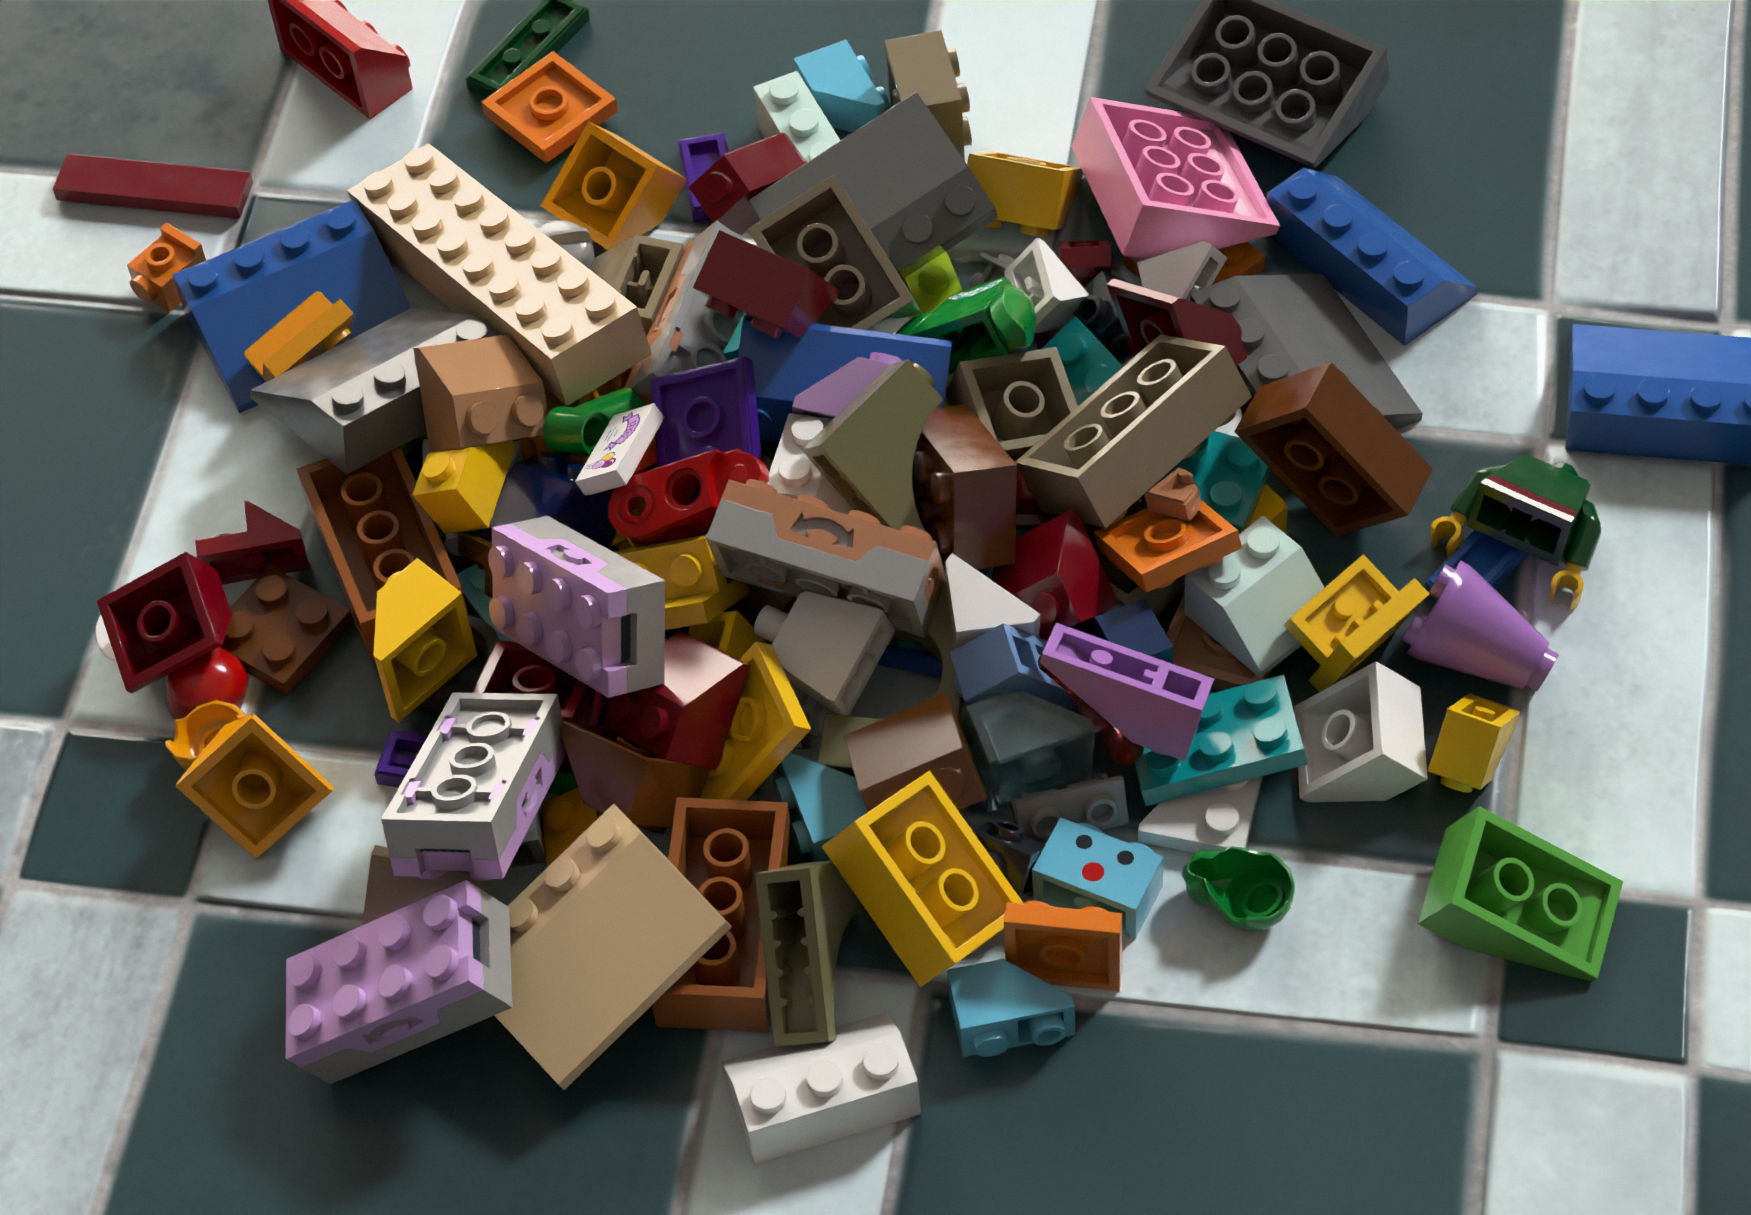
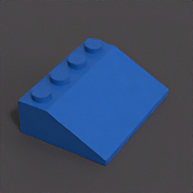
M355 199L172 275L184 313L239 413L259 405L251 399L250 390L266 382L245 359V350L314 292L320 291L332 305L341 299L354 313L352 329L350 330L352 335L348 340L411 309L375 231Z
M1572 324L1565 450L1751 465V338Z

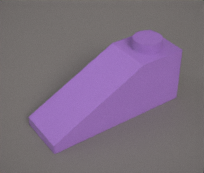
M1056 623L1044 648L1040 663L1131 742L1147 747L1158 754L1169 755L1185 761L1201 720L1214 678Z

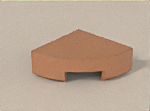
M1178 467L1144 495L1148 511L1190 521L1201 506L1199 489L1194 482L1192 474Z

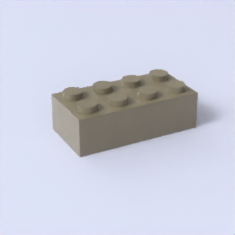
M1160 334L1015 463L1042 512L1059 516L1076 508L1083 523L1106 529L1108 526L1120 521L1126 515L1127 509L1143 494L1164 479V476L1181 460L1195 454L1200 448V443L1218 427L1229 423L1236 416V411L1252 396L1226 346Z

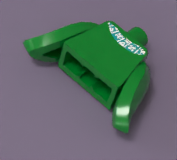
M1002 277L950 296L934 311L918 315L905 323L895 334L952 341L949 375L955 373L959 362L1001 355L1006 356L1013 350L1029 347L1033 343L1037 318L1031 298L1023 290L1012 286L1010 280Z

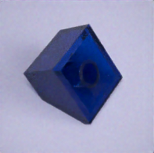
M554 451L541 452L538 454V460L518 461L506 475L489 528L478 529L477 531L492 537V527L549 516L598 544L614 543L616 529L612 526L608 516V504L615 488L592 495H584L575 481L585 463L569 461L570 456L568 454L556 453Z

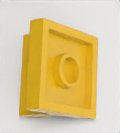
M707 534L623 549L616 552V554L665 580V630L708 623L750 593L747 583L722 576L707 543Z
M1363 554L1292 615L1283 626L1321 665L1308 680L1321 692L1341 681L1390 638L1426 599L1429 593L1415 578L1398 591Z

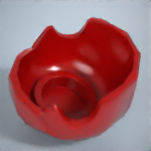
M218 647L166 676L165 704L175 720L183 719L197 706L215 700L234 704L241 709L249 677L241 660L225 649Z

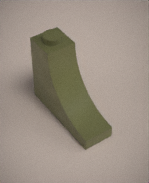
M909 359L891 364L882 371L802 449V452L826 477L853 510L868 513L876 517L880 521V525L900 530L901 526H912L925 531L919 518L913 495V458L918 439L928 418L943 399L935 391L934 379L927 370L919 364L911 363Z
M831 860L799 863L755 873L774 1046L820 1043L835 1040L834 984L836 962L845 928L850 920L859 914L857 896Z

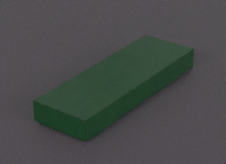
M541 0L465 77L467 89L488 98L552 51L557 54L590 20L588 8L572 0Z

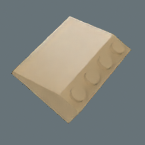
M612 804L508 905L510 915L513 1008L496 1014L495 1017L553 1080L565 1090L732 926L615 804Z

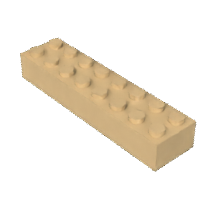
M427 144L422 148L410 151L403 159L380 172L370 174L363 182L347 190L350 199L357 201L375 231L385 254L455 313L475 315L499 334H509L542 379L544 387L566 406L652 355L637 306L432 145Z

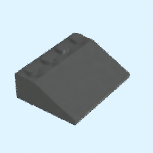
M1202 0L1144 91L1145 95L1312 168H1316L1367 117L1389 82L1390 71L1387 48L1276 1Z
M917 91L749 200L762 220L835 174L901 279L912 274L998 218L996 208Z
M1323 273L1233 276L1190 293L1191 302L1233 314L1241 327V339L1248 358L1236 367L1252 396L1240 407L1243 414L1246 412L1260 386L1332 362L1396 430L1422 420L1421 410Z
M413 307L250 390L251 399L347 475L427 432L413 348L493 337L501 334L475 315Z

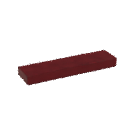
M67 153L53 186V192L56 200L240 219L251 191L253 180L250 171Z

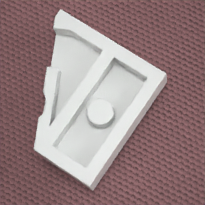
M1263 776L1159 803L1139 824L1138 842L1197 853L1203 849L1222 851L1231 846L1246 848Z

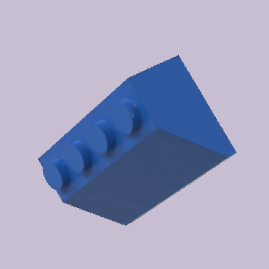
M1303 168L1267 193V202L1280 225L1277 234L1270 237L1315 274L1323 273L1337 292L1404 346L1477 294L1478 287L1338 176Z
M743 315L738 358L745 356L753 361L760 440L780 442L789 413L792 414L796 395L857 357L869 359L872 352L896 356L902 361L909 359L911 363L922 366L934 379V389L943 399L937 407H944L952 341L822 324H813L800 338L783 331L780 338L776 339L750 327L753 317Z

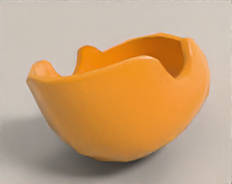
M218 700L199 705L183 719L175 720L173 742L171 740L165 741V747L181 767L187 771L225 724L246 715L236 705Z

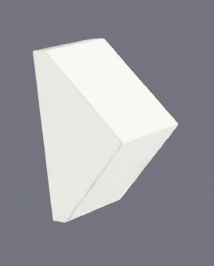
M1038 237L1004 271L1005 277L1010 280L1012 286L1023 290L1033 301L1037 318L1035 333L1057 329L1079 307L1081 301L1089 295L1049 246Z
M1201 241L1137 262L1144 288L1190 301V293L1212 285L1227 257L1206 241Z
M953 553L945 561V577L955 649L1003 623L1039 637L1040 613Z

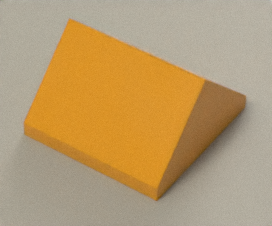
M254 713L225 724L175 786L255 859L262 855L325 799L334 788Z

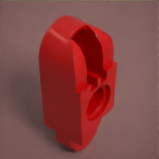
M714 449L631 476L627 485L617 487L612 492L608 504V516L612 526L620 534L643 545L694 537L709 531L729 479L746 484V481L749 479L768 483L769 471L766 464L750 453L743 452L740 449L723 453L718 449ZM700 487L698 498L691 503L693 493ZM645 508L639 517L633 516L631 510Z

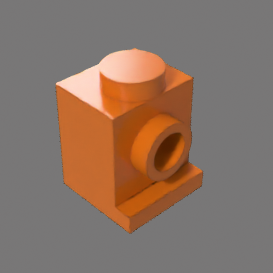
M166 222L160 227L162 235L128 263L127 267L131 276L129 283L133 292L146 303L154 302L166 311L171 312L181 303L172 275L204 262L206 258L202 245Z

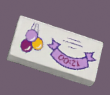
M655 403L613 415L575 481L584 495H592L627 485L664 418Z

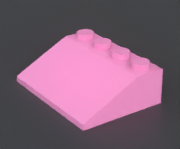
M1090 97L1071 147L1122 255L1136 261H1143L1201 241H1206L1216 249H1221L1277 234L1280 225L1230 131L1185 112Z

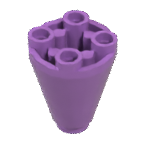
M1460 561L1457 567L1453 569L1445 564L1429 591L1430 594L1438 598L1428 616L1418 611L1402 637V641L1410 645L1406 655L1421 662L1514 688L1523 689L1526 685L1537 692L1548 676L1559 654L1549 649L1550 642L1470 565Z

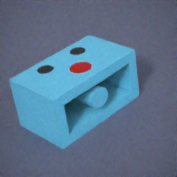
M1060 817L1032 869L1033 899L1053 907L1081 909L1094 906L1103 908L1108 912L1122 913V934L1136 939L1163 887V856L1156 854L1144 844L1138 842L1127 843L1106 835L1099 828L1089 823L1081 822L1077 824Z

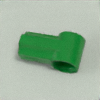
M619 388L576 407H555L545 418L543 426L545 443L550 450L556 453L590 457L613 415L646 406V403L637 396L635 389Z

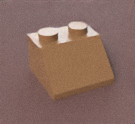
M509 334L413 348L430 452L461 449L543 435V426L548 415L543 381Z

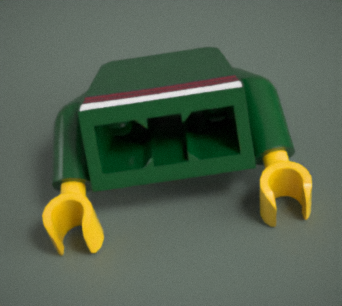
M1520 455L1506 465L1482 468L1473 473L1450 506V510L1453 512L1451 516L1440 517L1432 522L1430 538L1432 548H1434L1441 538L1451 536L1446 547L1447 556L1449 557L1462 544V527L1467 521V527L1559 567L1563 562L1566 568L1556 573L1552 578L1548 599L1552 603L1556 590L1568 588L1574 593L1570 610H1573L1580 603L1584 583L1580 576L1581 571H1588L1601 536L1602 528L1595 505L1586 500L1591 485L1586 479L1579 477L1571 465L1564 462L1551 465L1530 455Z

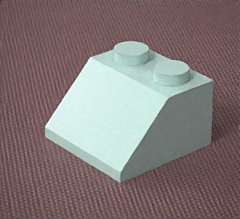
M1264 516L1239 534L1242 549L1224 556L1215 565L1201 567L1185 575L1184 614L1260 678L1302 646L1283 625L1292 615L1325 588L1302 547Z

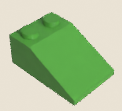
M1479 806L1445 829L1418 924L1465 949L1592 982L1598 979L1623 881Z

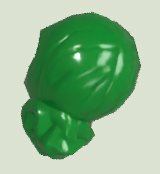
M1235 846L1222 851L1203 849L1195 853L1189 863L1182 869L1181 876L1186 883L1188 896L1200 905H1211L1225 922L1243 931H1264L1280 923L1293 902L1295 883L1291 869L1273 853L1258 852Z

